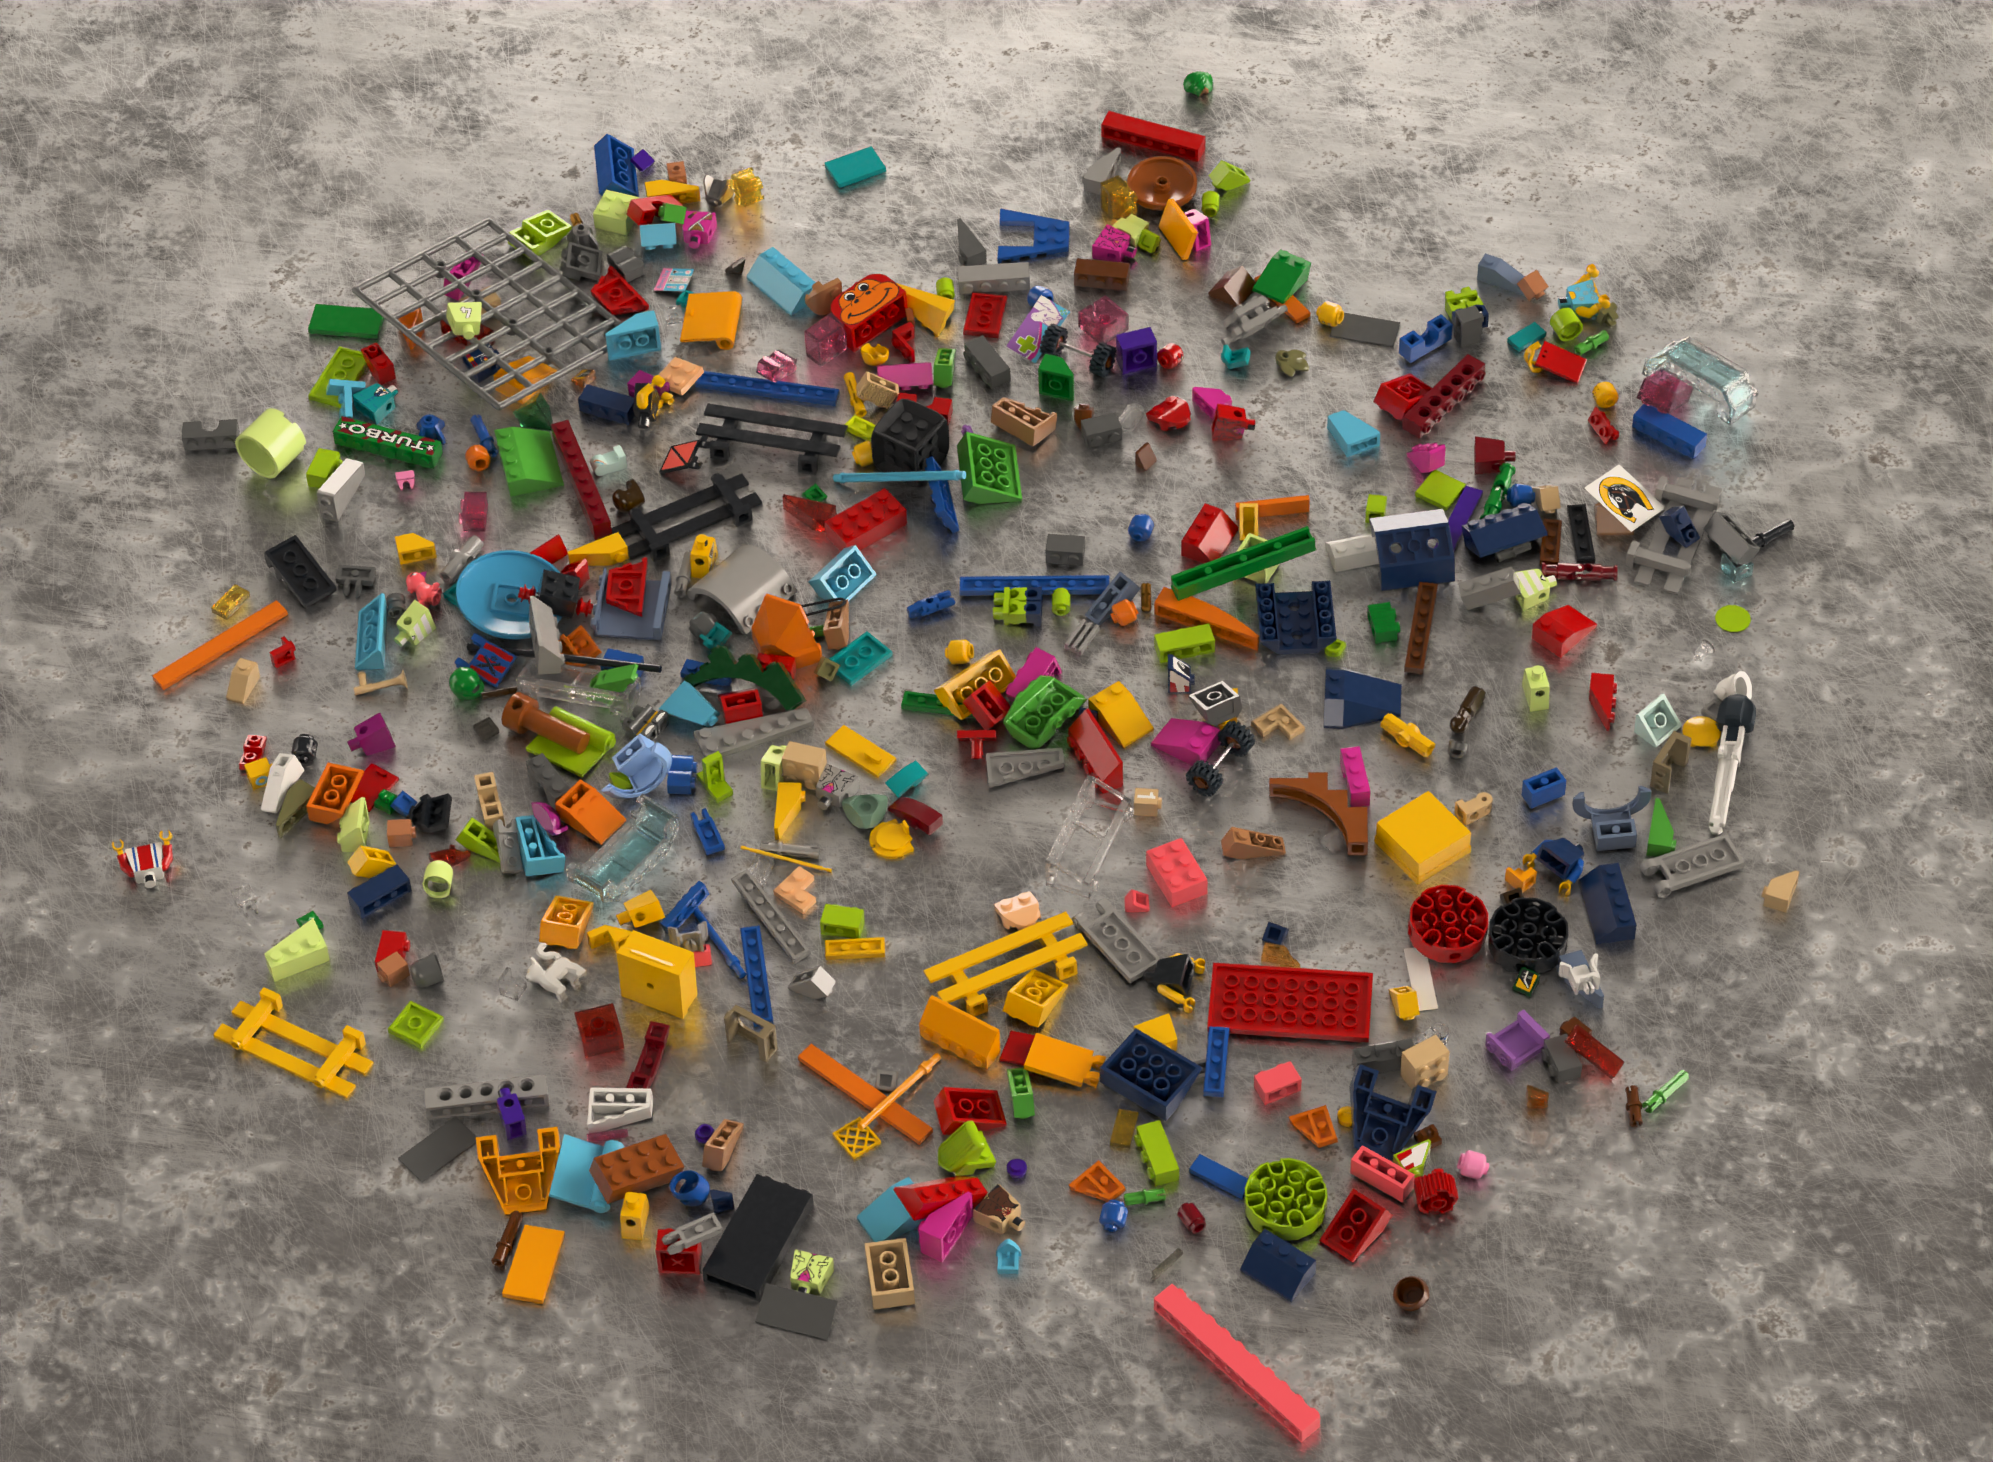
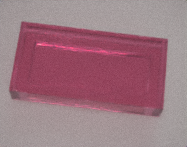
M628 1128L587 1133V1141L628 1137Z

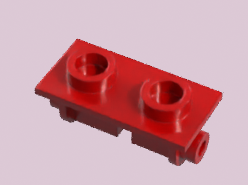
M1594 407L1588 418L1590 425L1604 444H1607L1609 439L1617 440L1619 438V431L1613 425H1610L1611 422L1606 417L1605 412L1599 411L1597 407Z

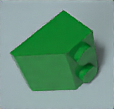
M1045 354L1038 368L1039 394L1074 401L1073 372L1062 357Z

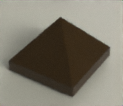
M742 257L725 269V272L742 275L746 259Z

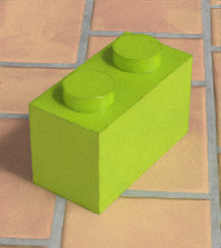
M318 448L306 472L308 486L320 488L343 463L338 451Z
M825 904L820 920L821 934L850 939L860 938L865 922L864 909L839 906L837 904Z

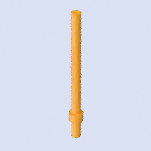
M935 1053L930 1059L923 1061L918 1066V1069L857 1124V1127L863 1130L918 1079L923 1075H927L932 1070V1067L941 1059V1056Z

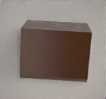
M1242 265L1227 271L1208 292V295L1236 307L1243 304L1254 292L1252 290L1256 282Z

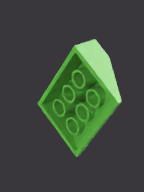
M520 427L494 430L510 497L564 486L550 431Z
M966 432L957 444L959 469L966 472V478L961 479L963 500L977 504L1021 501L1022 493L1015 445Z

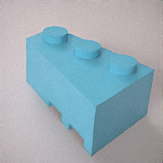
M534 815L515 817L518 830L516 834L525 876L564 872L565 855L560 853L554 840L551 841L547 831L544 830Z

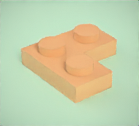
M800 866L773 890L776 897L802 914H805L816 903V897L805 891L814 881V875Z

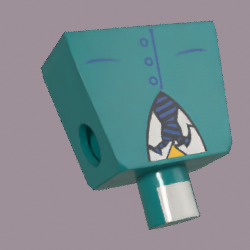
M375 383L352 395L354 408L377 425L395 409L394 396L398 394V390L394 385L385 389L379 383Z

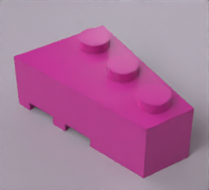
M1037 647L1033 652H1030L1024 666L1020 667L1017 671L1014 681L1007 686L1006 695L1009 701L1014 702L1017 694L1020 691L1023 692L1030 682L1036 680L1040 675L1059 676L1062 670L1055 656Z

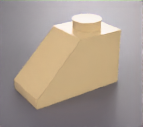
M1558 486L1532 487L1540 511H1545V514L1555 513L1556 509L1561 508Z
M243 658L238 660L231 672L226 695L227 700L240 704L245 703L260 678L257 662Z
M1795 870L1771 879L1769 885L1764 886L1761 897L1764 898L1763 906L1786 913L1798 884L1800 871Z

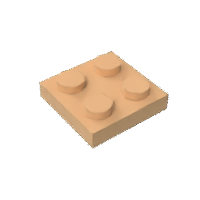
M674 357L659 373V376L664 378L666 382H669L670 391L683 396L704 373V370L701 366Z

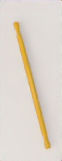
M741 845L742 850H749L750 852L818 870H825L830 873L832 871L830 868H824L819 865Z

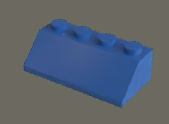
M606 134L594 145L599 194L603 196L606 190L639 197L636 167L630 161L634 156V148Z

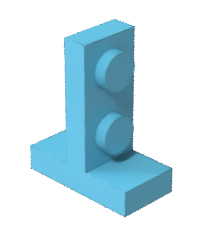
M329 379L326 395L338 396V403L341 404L339 419L341 416L353 418L352 395L365 389V382Z

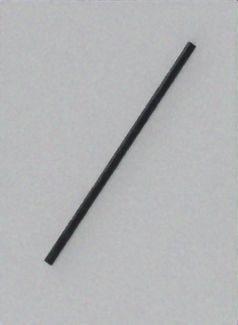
M474 643L467 644V650L478 651L480 649V646ZM500 647L515 656L535 658L534 650ZM564 654V662L614 668L637 664L639 665L637 670L657 673L662 671L661 665Z

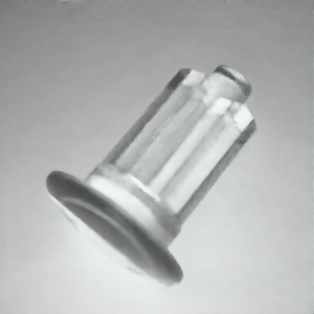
M1703 639L1701 641L1702 645L1693 653L1695 656L1693 658L1694 661L1697 662L1699 660L1701 662L1710 652H1715V647L1708 640Z

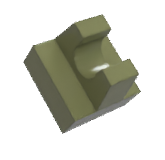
M1612 302L1609 308L1599 310L1596 321L1600 325L1606 323L1610 328L1616 325L1617 322L1615 320L1619 318L1616 313V304Z
M822 656L814 673L832 682L840 664Z

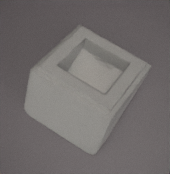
M877 1069L875 1088L877 1090L893 1092L896 1089L898 1072Z

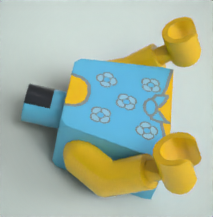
M1594 264L1588 265L1586 268L1588 273L1567 287L1566 297L1558 298L1559 309L1569 307L1575 312L1577 317L1591 318L1592 316H1598L1599 310L1602 307L1604 309L1610 307L1609 297L1606 294L1600 296L1594 280L1590 279L1591 277L1596 278L1599 275V271Z

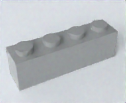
M1028 262L960 266L958 267L959 294L1030 290Z

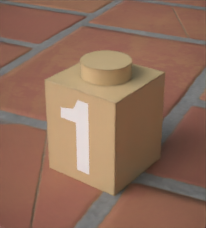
M1135 788L1134 815L1157 817L1158 809H1162V797H1159V789Z

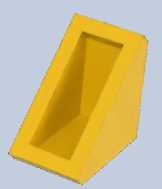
M1239 503V540H1244L1248 533L1258 536V503Z

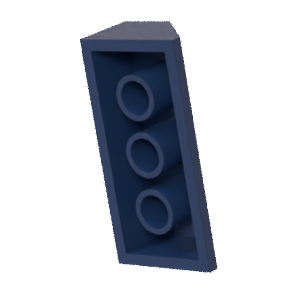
M1529 503L1520 504L1513 509H1504L1501 513L1486 515L1483 519L1471 520L1468 524L1462 525L1465 546L1480 558L1548 535L1537 509Z
M1619 862L1597 866L1578 880L1595 943L1603 944L1635 939L1637 924Z

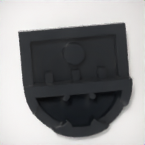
M449 793L433 798L429 794H425L419 798L420 802L416 806H411L409 819L420 831L432 833L448 828L452 797Z

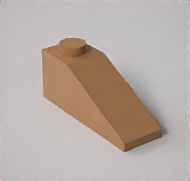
M848 599L841 608L827 611L823 633L829 650H839L847 647L849 639ZM843 601L830 602L828 608L838 606Z
M728 1119L722 1121L704 1145L702 1167L709 1168L712 1171H722L729 1162L744 1123Z

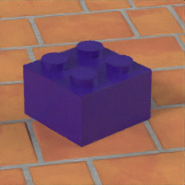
M1151 327L1116 335V360L1123 375L1157 367V340Z

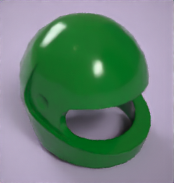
M459 667L453 671L449 678L451 691L461 700H475L484 691L483 681L472 668ZM479 684V690L476 693H472Z

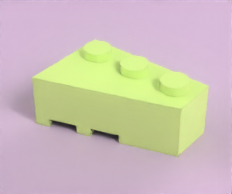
M314 919L308 921L264 953L268 970L274 982L330 961L327 945Z

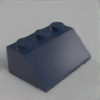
M1264 1229L1252 1243L1240 1271L1292 1302L1316 1274V1260Z

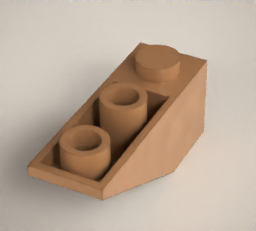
M1231 827L1221 840L1223 855L1226 857L1250 859L1285 855L1286 853L1283 837Z

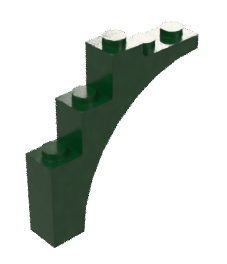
M717 645L710 650L711 654L707 656L711 663H704L699 667L700 670L695 674L692 672L683 678L694 688L702 683L722 678H738L753 682L770 692L787 711H792L807 701L783 663H776L774 661L765 667L767 669L765 671L754 654L748 655L746 653L739 657V662H737L727 646Z

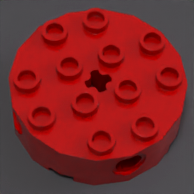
M1443 884L1427 888L1416 898L1410 908L1408 936L1413 946L1422 955L1439 963H1457L1470 959L1481 950L1488 931V911L1480 898L1474 897L1471 893L1466 892L1465 888L1460 886Z

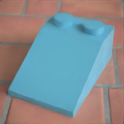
M654 310L635 314L605 333L609 361L661 350L659 325Z
M909 1177L889 1187L857 1216V1220L873 1242L894 1240L918 1227L922 1220H926L914 1221L893 1190L898 1186L914 1184Z

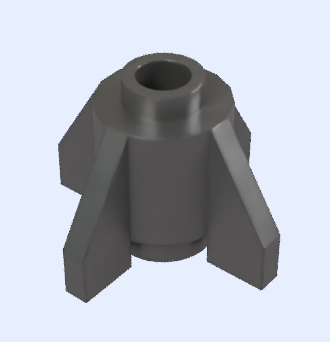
M707 174L704 176L705 200L709 205L714 207L722 205L733 196L734 190L728 187L729 179L722 181L714 179Z
M577 224L566 236L569 242L600 249L599 243L593 236V229L586 224Z

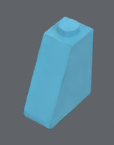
M1345 410L1328 416L1327 429L1347 457L1380 446V432Z
M683 681L659 708V710L666 711L669 715L708 728L718 721V717L721 714L686 681Z

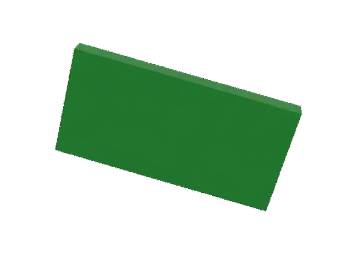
M315 304L308 333L378 339L384 318L372 308Z

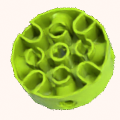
M1280 1158V1161L1266 1162L1259 1165L1249 1175L1244 1194L1245 1212L1253 1228L1260 1233L1266 1229L1284 1241L1298 1240L1312 1234L1323 1223L1327 1211L1328 1195L1323 1177L1317 1169L1304 1161Z

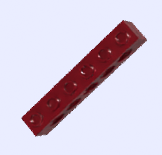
M1467 354L1403 416L1402 429L1419 439L1425 433H1429L1431 428L1436 423H1439L1442 417L1449 413L1453 406L1460 402L1467 392H1471L1474 386L1484 379L1486 375L1485 363Z

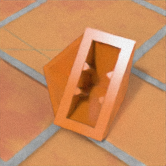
M421 307L398 320L408 329L422 323ZM422 330L416 333V335L421 338L425 331ZM403 334L409 349H414L416 344Z

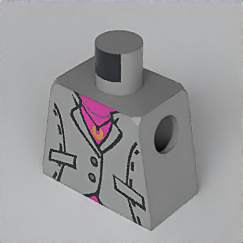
M826 764L816 785V796L819 800L817 805L823 810H827L830 805L841 808L844 798L854 796L859 791V777Z

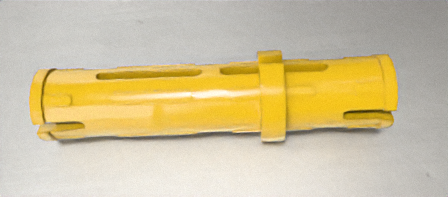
M848 372L843 378L850 395L851 406L854 407L857 416L864 417L867 414L864 400L857 396V382L854 373Z

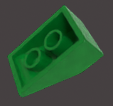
M1280 249L1271 258L1252 291L1284 304L1308 280L1311 262Z

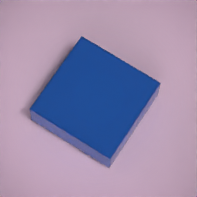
M402 790L390 807L406 818L411 806H415L418 802Z

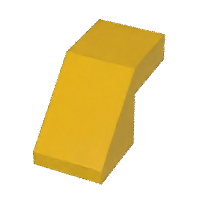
M603 925L587 932L588 944L591 949L610 942L617 953L621 945L623 946L628 939L631 931Z

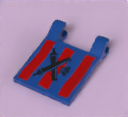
M474 633L471 639L475 645L480 646V649L470 663L459 657L454 663L457 668L469 667L474 669L482 681L497 688L516 661L517 656Z

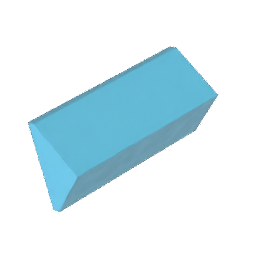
M383 593L359 611L355 669L357 670L385 668L388 611L385 594Z

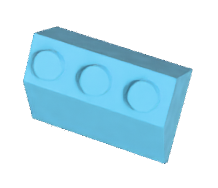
M854 545L844 548L808 582L818 596L824 600L844 598L849 601L877 574L857 546Z

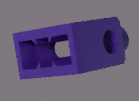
M509 1088L500 1089L498 1091L497 1107L507 1140L527 1135L525 1117L517 1094H511Z

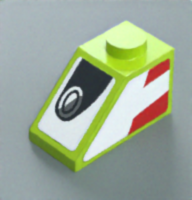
M1427 1139L1394 1154L1393 1163L1415 1174V1178L1423 1176L1430 1155L1431 1141Z

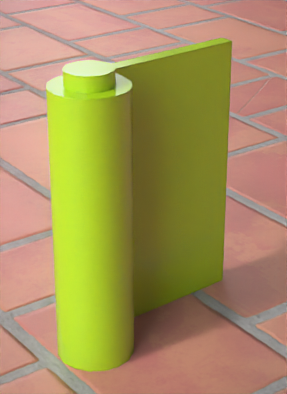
M555 706L550 711V715L590 734L587 748L583 753L577 754L537 735L526 747V751L536 756L543 753L549 762L583 778L602 756L614 747L616 738L614 733Z

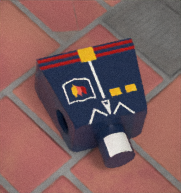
M489 343L485 345L496 355L505 351L503 346L494 350ZM477 349L462 357V362L470 370L490 358ZM494 364L473 377L480 383L495 374L501 367Z

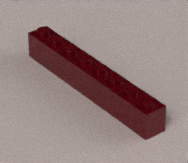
M569 420L551 424L554 443L594 540L612 535L610 518Z

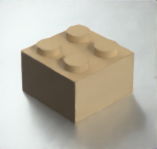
M789 741L782 756L784 782L802 783V787L816 790V785L827 764L826 749Z
M1434 1035L1402 1052L1400 1076L1411 1090L1417 1085L1427 1088L1431 1083L1437 1080L1440 1081L1448 1075L1450 1051L1437 1035Z

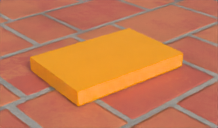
M1168 199L1158 227L1181 259L1188 260L1198 232L1175 200Z

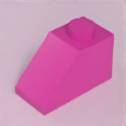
M1192 388V401L1212 420L1217 404L1232 406L1231 397L1221 389Z

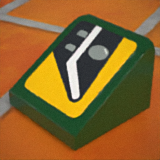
M1522 967L1512 989L1531 997L1540 983V974Z

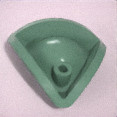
M880 794L854 795L842 800V807L849 821L854 826L863 829L877 826L882 821L888 805V797Z

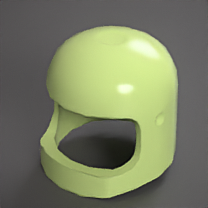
M442 860L432 861L427 865L422 885L430 897L444 898L450 894L453 878L452 867ZM430 880L435 883H448L449 888L443 892H434L429 889L428 882Z

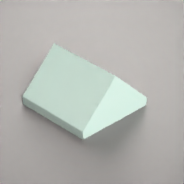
M1665 694L1658 696L1636 715L1634 732L1654 747L1660 745L1671 736L1673 731H1677L1682 726Z

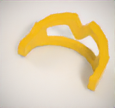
M1539 341L1530 345L1523 355L1525 362H1527L1528 367L1533 373H1539L1544 370L1540 367L1534 368L1532 366L1536 363V361H1532L1535 350L1541 347Z

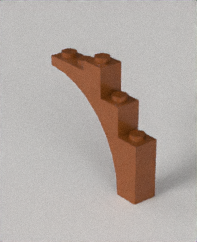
M1308 772V778H1269V797L1292 799L1316 808L1329 817L1341 831L1347 845L1348 855H1368L1367 807H1348L1347 790H1328V772Z

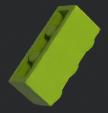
M1210 624L1197 625L1154 634V647L1159 662L1165 663L1168 662V654H1172L1178 659H1185L1214 653L1215 638Z
M1158 1120L1136 1126L1137 1135H1134L1136 1146L1142 1150L1140 1155L1142 1162L1147 1163L1149 1179H1153L1155 1186L1178 1181L1179 1167L1161 1121Z

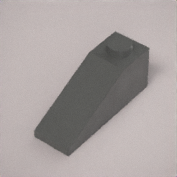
M957 219L959 262L964 266L987 263L986 249L962 219Z

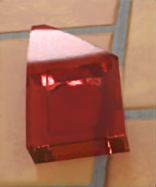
M450 844L449 849L429 853L430 862L442 860L451 867L471 857L469 850L463 852L455 849V846Z

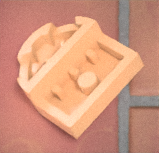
M1031 892L1021 893L1018 896L1003 899L994 904L995 911L1002 919L1003 926L1008 930L1010 927H1017L1019 931L1036 924L1038 918L1041 919L1038 901Z

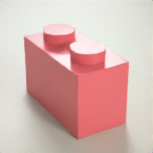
M1291 1061L1278 1064L1272 1069L1261 1071L1254 1075V1088L1264 1105L1301 1091L1302 1079Z

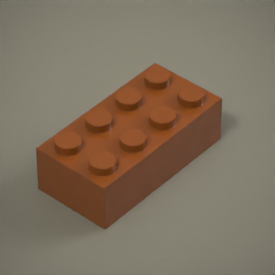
M663 1134L595 1157L589 1172L605 1201L609 1204L624 1199L626 1192L641 1193L670 1183L675 1175L683 1172L685 1166L668 1136Z

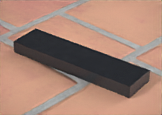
M1586 504L1567 505L1576 564H1595L1596 559Z

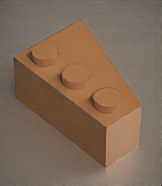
M1005 397L992 405L991 423L1032 447L1056 430L1057 413L1055 412L1049 414L1042 412L1041 408L1035 407V409L1025 407V403Z

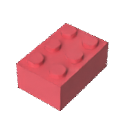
M1182 838L1146 851V866L1172 908L1207 894L1208 880Z

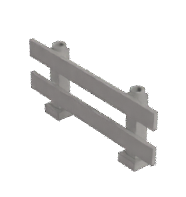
M1660 477L1655 488V498L1660 503L1663 498L1669 499L1665 511L1671 507L1684 506V504L1697 507L1698 509L1692 522L1700 539L1687 548L1681 546L1677 558L1663 555L1670 535L1666 532L1660 521L1648 550L1639 548L1640 542L1632 541L1629 547L1625 566L1633 568L1634 563L1641 565L1634 583L1649 587L1656 569L1670 573L1663 591L1678 595L1685 576H1689L1692 565L1690 564L1705 532L1703 528L1710 520L1713 511L1718 509L1722 488L1708 485L1705 493L1691 490L1694 483L1693 480L1679 477L1677 484L1674 485L1668 483V477Z

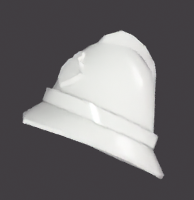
M1739 671L1721 680L1713 693L1722 701L1729 695L1734 694L1745 695L1751 699L1752 685L1748 675L1745 672Z

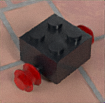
M545 569L540 579L538 592H536L534 586L528 589L526 584H524V587H520L518 598H521L520 602L526 599L530 604V596H535L552 609L553 615L572 619L574 611H576L577 615L585 613V617L588 614L591 615L594 605L591 603V599L588 602H584L583 597L578 600L579 577Z

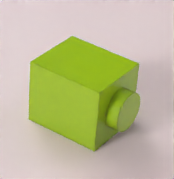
M1368 495L1365 523H1370L1369 518L1385 516L1387 496Z

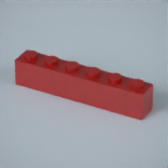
M1108 111L1101 123V137L1199 162L1205 150L1206 136Z

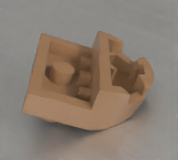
M839 278L824 285L819 281L812 285L813 290L809 295L806 294L805 304L811 311L818 315L831 313L832 301L842 292V282Z

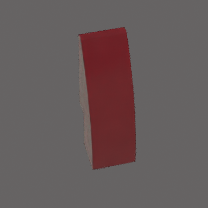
M901 796L888 807V811L902 821L905 820L914 830L919 828L929 836L943 825L942 814L926 804L908 797Z

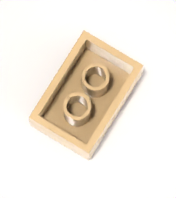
M906 1238L864 1243L873 1310L915 1304Z

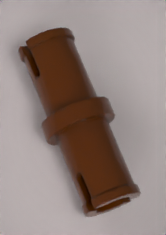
M1631 1085V1091L1629 1087L1625 1088L1627 1096L1626 1110L1629 1112L1630 1126L1638 1127L1637 1122L1639 1126L1643 1125L1641 1116L1642 1103L1639 1101L1638 1087Z

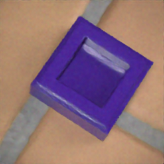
M644 149L630 160L641 173L655 162Z

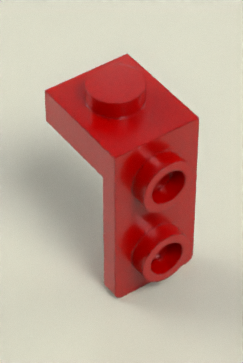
M908 322L892 330L891 342L895 348L900 350L905 359H908L910 363H914V349L907 343L915 338L914 325Z

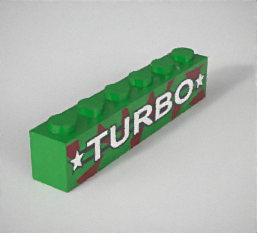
M341 416L332 431L335 444L432 469L436 467L443 454L441 441Z

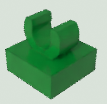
M383 789L378 794L374 806L391 815L394 809L390 805L398 796Z

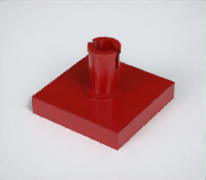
M957 730L958 741L971 742V759H983V742L997 741L996 730Z

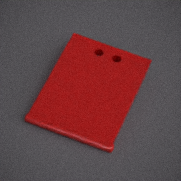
M1544 341L1535 366L1578 384L1587 359Z
M371 763L365 769L350 802L354 803L359 798L365 797L367 810L370 812L374 808V802L378 798V794L383 789L389 791L399 781V777Z
M1011 1030L999 1061L1024 1066L1035 1035Z

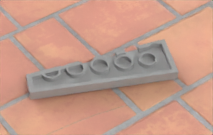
M801 708L725 725L702 728L701 730L693 731V735L704 757L719 751L723 758L814 726V721L808 709Z

